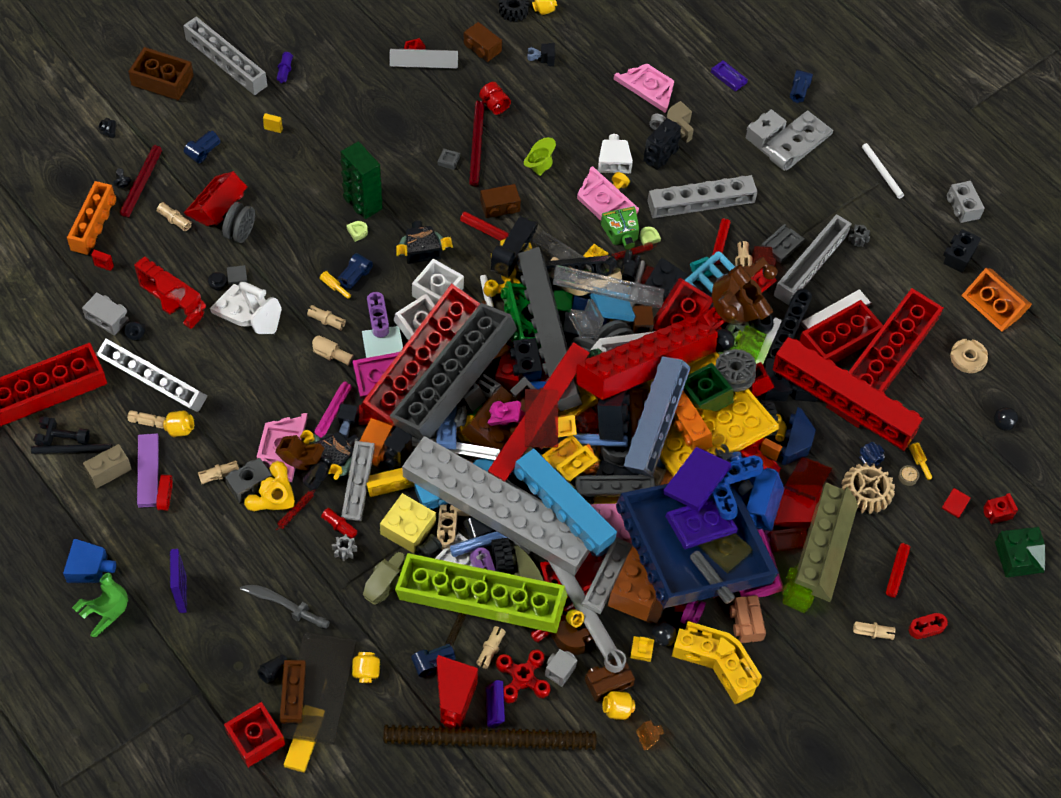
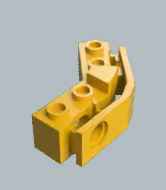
M690 621L687 622L685 630L679 628L672 657L712 668L735 705L753 696L762 676L738 639L730 633Z

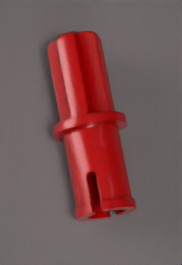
M327 508L322 513L321 518L331 524L335 531H339L343 535L346 534L350 539L355 538L358 533L357 530L348 524L344 517L337 515L331 508Z

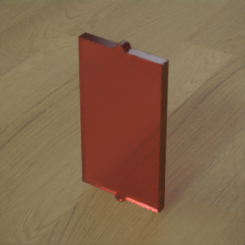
M543 388L525 389V447H539L540 449L558 448V390H544Z
M802 456L784 488L797 493L799 496L802 495L815 500L830 475L832 468Z

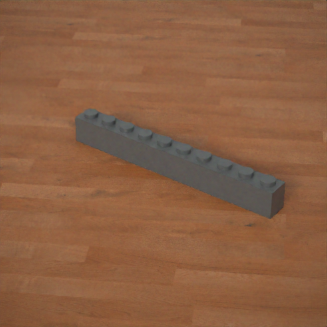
M536 247L519 253L520 261L517 262L520 273L523 272V275L520 277L523 286L527 288L524 290L527 301L530 300L528 309L530 314L534 316L531 321L534 329H537L538 332L535 334L538 345L541 344L542 347L539 348V353L542 360L545 359V363L542 364L543 369L550 378L568 351V346L545 259L540 248ZM574 377L557 403L560 412L583 404L578 385L576 384V377Z

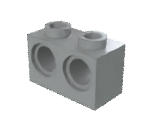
M966 181L951 185L947 193V200L951 203L954 214L958 217L960 223L980 219L985 208L972 182Z

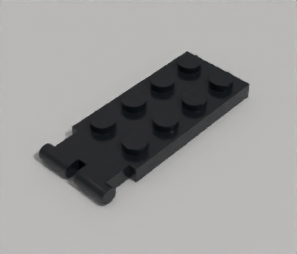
M661 257L643 287L665 301L679 277L685 280L690 275ZM697 280L693 282L698 289L712 297V293L701 282ZM724 322L720 327L725 329L729 323Z

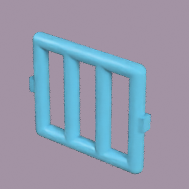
M717 251L687 277L685 281L695 286L693 282L698 278L712 293L714 284L703 273L709 270L716 278L723 276L724 274L714 265L718 260L729 271L736 266L720 251Z

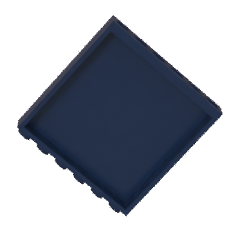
M734 483L729 484L737 504L738 514L732 519L738 528L737 532L688 549L683 548L665 517L667 512L687 506L664 495L663 490L668 484L621 493L616 503L617 512L622 516L624 527L631 536L632 545L639 554L640 563L645 567L648 580L652 583L656 591V598L661 602L663 609L719 596L716 590L721 589L723 586L728 587L733 593L772 584L779 574ZM720 490L716 493L719 497L727 494L725 490ZM725 503L726 510L730 512L728 503ZM695 551H700L723 582L710 585L692 562L690 555Z

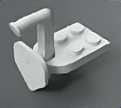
M240 282L239 285L233 284L210 307L212 314L239 326H252L257 334H274L277 330L281 314V306L276 298L270 297L265 300L266 290H262L247 282Z

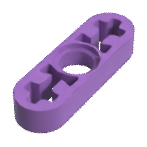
M372 292L367 296L372 333L376 337H385L389 333V323L384 296L379 292ZM380 312L383 315L376 317L373 314ZM378 324H382V329H379Z

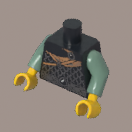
M414 221L412 228L406 230V236L402 237L399 245L396 246V256H407V264L441 259V247L442 250H445L447 247L453 248L452 240L450 237H442L431 226L423 227L421 221Z
M309 430L302 432L300 438L305 439L303 442L306 445H309V443H320L325 448L321 459L326 455L333 458V464L328 470V474L333 480H337L339 476L349 474L355 441H360L356 435L346 440L340 432L325 434L322 438Z

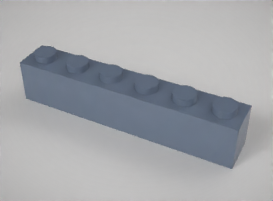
M662 356L657 366L656 376L651 383L650 393L644 403V410L638 420V427L635 435L632 437L629 452L625 457L624 467L632 473L650 477L654 475L691 368L681 359Z

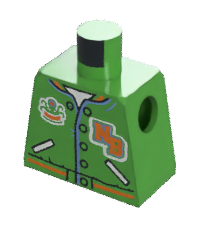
M635 206L602 213L601 226L614 245L623 244L627 250L635 246L634 241L638 239L639 235Z

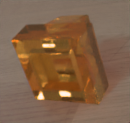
M651 720L644 722L636 731L644 750L651 749L659 741V735L664 734L662 726H653Z

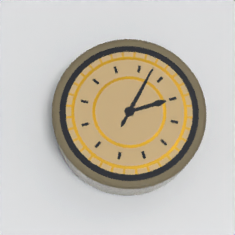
M907 465L901 468L898 477L902 484L912 486L917 482L919 472L915 467Z

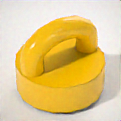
M616 172L612 177L613 185L617 189L627 188L630 183L629 178L623 173Z

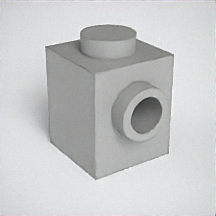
M559 649L556 654L553 653L549 657L545 676L563 687L576 669L577 659L572 653Z

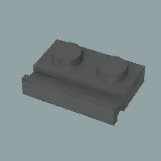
M786 224L781 226L761 245V249H765L767 254L779 263H782L804 243V238L794 230L787 228Z

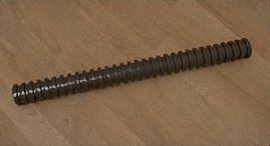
M385 724L383 742L384 744L391 742V744H394V742L401 744V742H404L405 745L411 743V745H414V743H418V745H421V743H425V745H428V743H431V745L438 743V746H441V744H445V746H448V744H451V746H455V744H458V746H461V744H465V746L472 744V747L478 745V747H481V745H485V747H488V745H492V747L498 745L501 748L502 745H505V748H508V746H512V748H515V746H518V748L532 746V749H534L535 746H538L539 749L545 747V749H548V747H552V749H555V747H558V749L565 747V750H568V747H571L572 750H575V748H578V750L585 748V750H588V748L595 750L597 734L595 731H592V733H589V731L582 733V730H579V732H575V730H572V732H569V730L562 732V730H559V732L552 730V732H549L548 729L542 731V729H539V731H535V729H532V731H529V729L515 731V728H512V730H509V728L502 730V728H499V730L492 728V730H489L487 727L485 730H482V727H479V729H475V727H472V729H469V727H465V729H462V727H459V729L452 727V729H449L448 726L442 728V726H439V728H435V726H432V728H429V726L422 728L419 725L417 728L415 725H412V727L405 725V727H402V725L398 727L392 725V727H389L388 724Z

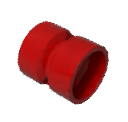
M490 82L480 90L479 97L495 115L506 111L511 104L510 98L496 82Z

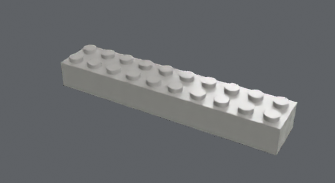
M425 436L402 466L404 478L574 576L590 553L585 547L584 542L578 536H574L570 528L564 522H560L556 514L550 508L545 507L543 503Z

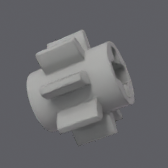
M346 534L344 537H336V544H332V550L335 551L334 557L339 556L342 558V561L348 558L353 559V552H357V546L354 545L355 539L348 538Z

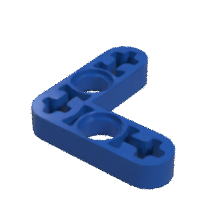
M753 455L730 462L731 468L729 471L736 468L740 470V473L732 475L728 471L726 477H723L712 492V497L721 518L732 520L737 516V504L729 484L760 475L763 472V460L759 456ZM720 490H725L727 492V494L723 497H719L716 495V493ZM725 503H728L730 512L725 509Z

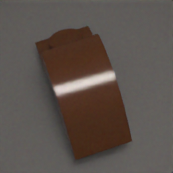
M297 435L283 437L275 453L288 465L300 470H308L311 464L318 463L325 448L320 443L306 445Z
M567 620L559 623L557 633H550L559 649L564 652L568 651L573 655L583 654L585 644L590 645L595 642L587 627L577 631Z

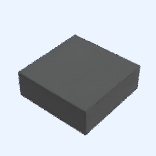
M443 148L438 159V166L454 170L460 158V153Z
M245 265L227 267L229 286L233 284L239 285L240 282H247Z

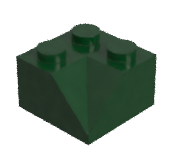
M713 363L688 375L683 390L695 408L719 411L734 403L733 388Z
M1039 527L1000 532L995 540V545L1005 577L1045 572V543Z

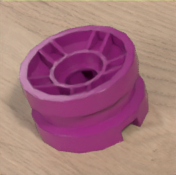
M694 601L687 603L680 623L686 624L690 621L698 624L706 602Z

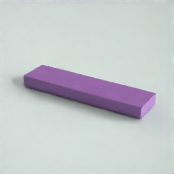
M158 434L138 435L137 505L138 508L156 507L159 487Z

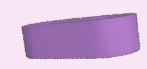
M481 547L471 553L470 561L473 567L496 571L491 555L486 548ZM479 554L483 555L484 559L482 561L477 560L476 556Z

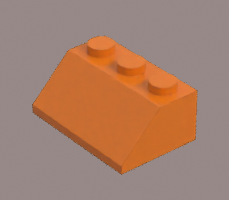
M985 268L961 295L1001 332L1020 319L1032 305L990 268Z

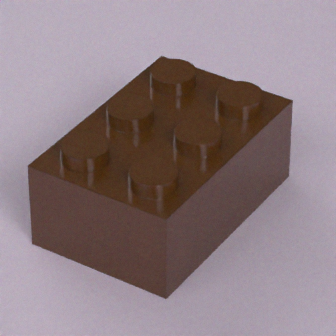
M146 47L142 49L128 71L132 86L176 100L181 98L194 76L190 61Z
M502 386L489 397L461 431L474 445L501 449L511 436L512 423L516 424V422H511L504 426L500 424L491 426L488 424V420L491 417L489 410L494 402L501 401L507 403L518 401Z

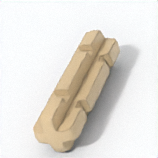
M132 410L129 411L127 417L129 422L136 423L138 421V424L152 427L156 425L157 428H164L163 421L166 420L165 417H156V415L142 412L138 414L137 411Z

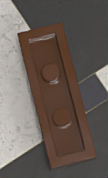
M284 660L280 723H302L306 660Z

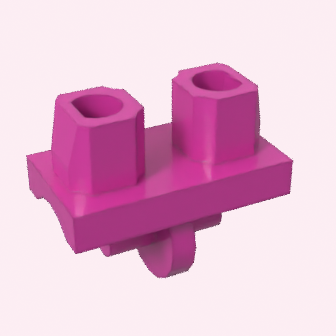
M494 402L489 410L491 417L488 420V424L491 426L499 424L504 426L511 422L520 423L525 415V412L521 410V402Z

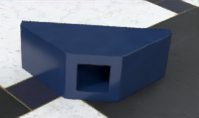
M798 407L796 413L791 414L789 425H792L791 430L787 429L784 440L788 442L786 446H782L780 457H783L781 465L790 464L807 456L812 446L816 429L803 410Z

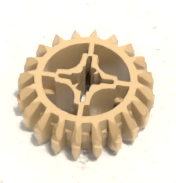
M867 462L863 467L858 464L855 468H850L842 480L841 489L849 488L857 500V508L861 509V513L865 510L869 514L873 510L878 513L881 509H886L895 495V484H892L893 478L888 477V472L883 473L882 467L875 468V464L871 467L868 466ZM853 482L857 484L856 487L859 489L858 492L856 491ZM878 485L882 490V494L880 493V490L877 487Z

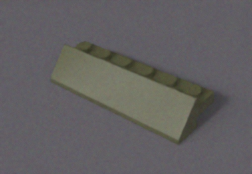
M825 483L819 502L814 510L797 567L798 573L795 583L811 589V595L830 602L858 505L857 500L848 487L843 490Z

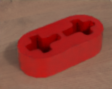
M162 474L160 476L156 502L157 510H169L173 486L172 475Z
M934 613L914 619L908 630L912 637L922 639L942 633L947 627L948 621L943 614ZM935 620L937 623L941 622L940 627L937 624L932 625ZM916 625L919 628L924 627L921 632L919 629L915 630Z

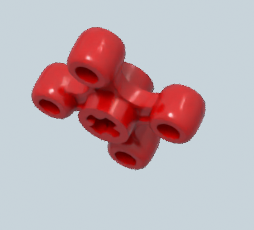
M532 650L525 664H515L507 654H502L497 658V669L502 673H509L513 678L512 683L503 688L504 701L506 703L515 702L520 689L531 688L534 694L542 699L549 695L550 684L546 680H539L534 676L535 669L541 667L545 661L544 653L541 650Z

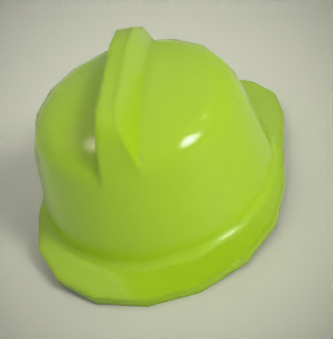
M547 137L536 142L525 158L524 165L531 168L538 176H541L553 164L552 153L556 146L555 140Z

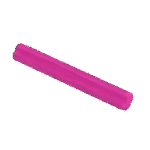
M345 381L340 385L316 427L315 435L322 438L327 433L340 409L341 403L343 404L351 390V384Z

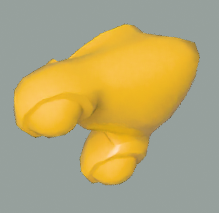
M275 461L269 467L270 473L275 478L268 477L261 481L259 489L261 497L256 494H249L245 498L244 505L248 510L253 512L263 509L286 510L294 507V494L288 479L287 467L283 462Z

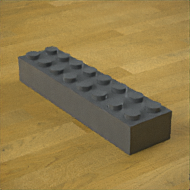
M481 303L392 412L390 418L395 427H399L420 441L424 436L430 439L515 333L517 327L512 316Z

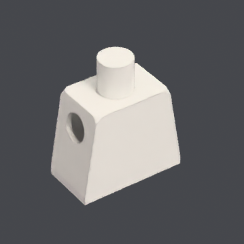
M611 134L609 140L602 141L598 172L631 173L632 157L628 141L619 140V135Z

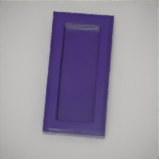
M724 60L711 69V73L735 92L747 83L748 79Z
M496 680L486 687L487 726L489 728H495L505 722L503 681Z

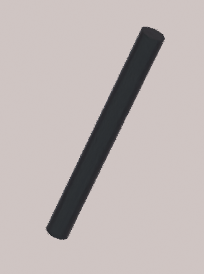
M112 444L31 446V454L104 452L112 448Z

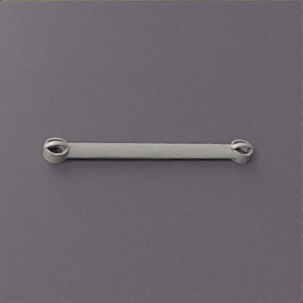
M549 562L561 584L565 585L566 592L576 610L584 614V624L605 658V668L610 672H620L625 666L626 656L616 648L596 612L582 606L586 595L574 575ZM610 656H614L617 666L609 663L608 658Z

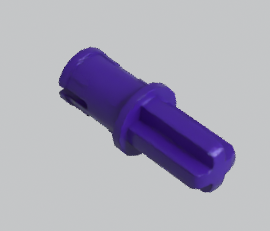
M290 52L282 54L281 63L278 65L277 80L279 83L287 81L288 74L292 69L291 61L293 55Z

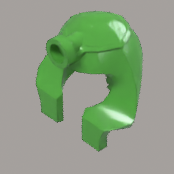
M110 573L104 574L100 579L102 583L100 585L102 590L100 597L93 600L79 599L72 607L78 612L83 606L87 605L79 613L84 619L92 612L103 616L90 634L94 638L114 622L127 607V592L112 579Z

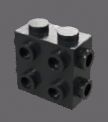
M666 118L647 138L643 161L648 166L658 170L668 162L672 154H676L679 149L678 142L681 138V126Z

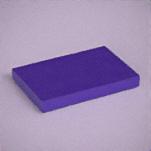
M696 447L663 490L664 495L699 511L729 471L731 463Z
M713 498L708 499L699 511L685 506L669 511L665 515L684 549L734 534L738 530L733 520L721 518Z
M171 549L170 588L178 612L187 613V576L179 549Z

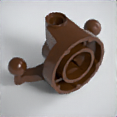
M764 257L758 259L751 266L740 264L715 281L712 288L713 305L718 315L724 321L732 325H741L755 319L762 320L773 312L765 297L762 296L759 285L751 279L762 267V273L766 279L770 280L776 277V267L769 265Z

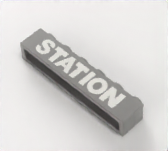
M836 214L777 283L774 296L790 305L797 290L803 289L848 236L852 223Z

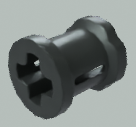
M430 534L422 545L416 546V551L420 556L430 558V555L437 549L440 550L442 548V544L436 536Z

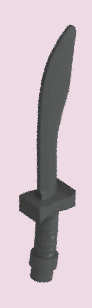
M259 585L240 587L244 592L261 599L277 602L293 611L291 613L292 618L296 621H299L302 617L320 628L327 629L329 627L330 621L308 612L309 607L304 602L298 606L278 593Z

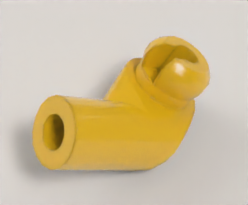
M776 414L778 416L779 429L775 439L778 442H782L785 439L787 426L782 421V417Z

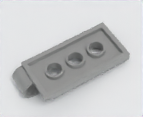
M807 110L770 139L761 148V151L779 168L787 171L831 136L833 129ZM806 129L811 130L812 133H811V132H808V133H807V132H805L804 130H806ZM793 139H799L801 142H795Z

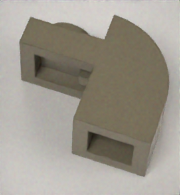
M679 101L668 110L667 118L681 126V139L687 143L692 140L694 130L689 125L692 111Z

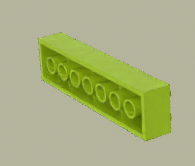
M407 553L395 588L399 600L552 633H557L567 599L565 585Z

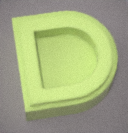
M355 221L347 225V230L355 242L365 238L368 234V226L362 221Z
M644 227L640 231V240L643 246L645 244L648 246V243L654 244L661 241L659 233L653 227Z

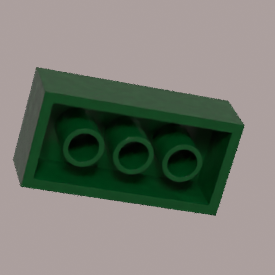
M358 141L340 151L341 175L343 177L342 186L344 189L343 197L347 203L352 204L358 215L361 214L364 219H367L382 210L381 169L379 162Z

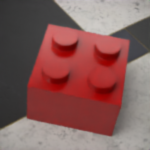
M262 702L224 724L228 737L248 768L285 746L284 736Z

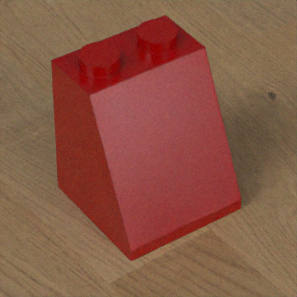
M438 655L437 683L440 721L445 727L459 729V727H462L478 684V668Z

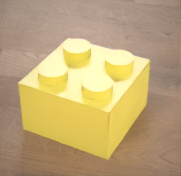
M402 493L381 521L380 534L408 551L415 553L416 546L421 545L436 524V512Z

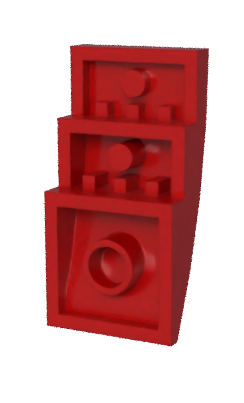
M784 487L774 525L802 530L808 529L823 487Z

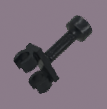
M41 417L38 424H41L40 428L47 430L46 436L35 434L33 439L37 446H51L53 437L76 439L78 444H88L90 431L84 428H80L78 432L56 429L57 422L55 418Z
M721 444V448L725 453L716 448L714 451L715 456L730 462L733 454L729 453V449L725 444ZM735 468L729 471L732 475L739 474ZM750 480L737 482V491L741 496L754 488Z

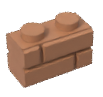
M758 596L734 598L729 611L731 618H734L736 623L733 625L735 637L738 636L741 643L763 641L766 636V630Z

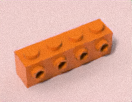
M94 182L67 236L71 251L88 255L91 248H94L96 238L102 232L103 223L108 219L110 209L116 203V195L112 185Z
M683 390L673 417L675 427L682 434L686 445L692 451L696 447L707 450L712 447V433Z

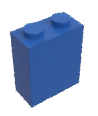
M766 468L763 469L760 475L756 476L754 488L751 491L747 504V510L757 529L772 532L784 487L779 473L774 469Z

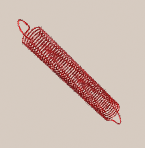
M648 243V246L645 244L644 246L641 245L638 248L635 247L628 250H634L632 255L640 253L639 251L646 252L650 248L653 249V244ZM626 250L618 252L617 254L614 253L612 254V256H614L616 260H619L623 258V254H625Z
M307 492L295 504L296 506L293 509L291 508V511L289 510V513L277 523L279 528L282 525L283 529L294 518L292 516H295V512L297 514V511L299 512V509H302L314 497L313 493Z

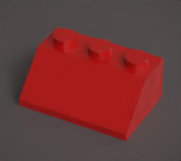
M234 171L215 176L184 211V214L205 226L218 225L223 220V215L228 212L235 201L244 196L243 192L247 189V186Z
M679 277L654 317L653 328L658 331L688 317L695 318L701 322L698 317L709 309L713 303L712 297Z

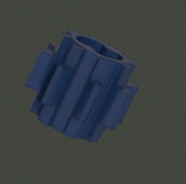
M873 442L866 444L859 451L862 455L859 457L863 464L867 462L869 467L873 464L875 466L879 465L885 458L883 456L885 451L880 445L877 446Z

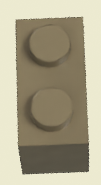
M119 444L83 462L86 473L96 489L132 470L128 457Z

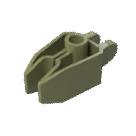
M398 552L389 561L384 559L375 566L373 574L367 580L363 596H365L366 600L376 605L384 601L396 588L406 559L405 554Z

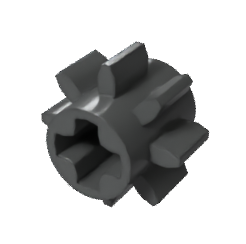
M855 224L854 228L849 230L848 241H851L853 246L863 247L864 243H868L870 240V230H867L864 225Z

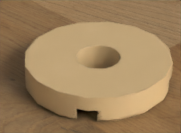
M962 339L957 341L952 347L950 358L954 366L960 371L977 373L986 366L988 352L980 342L973 339L972 341ZM965 353L972 354L974 358L966 357Z

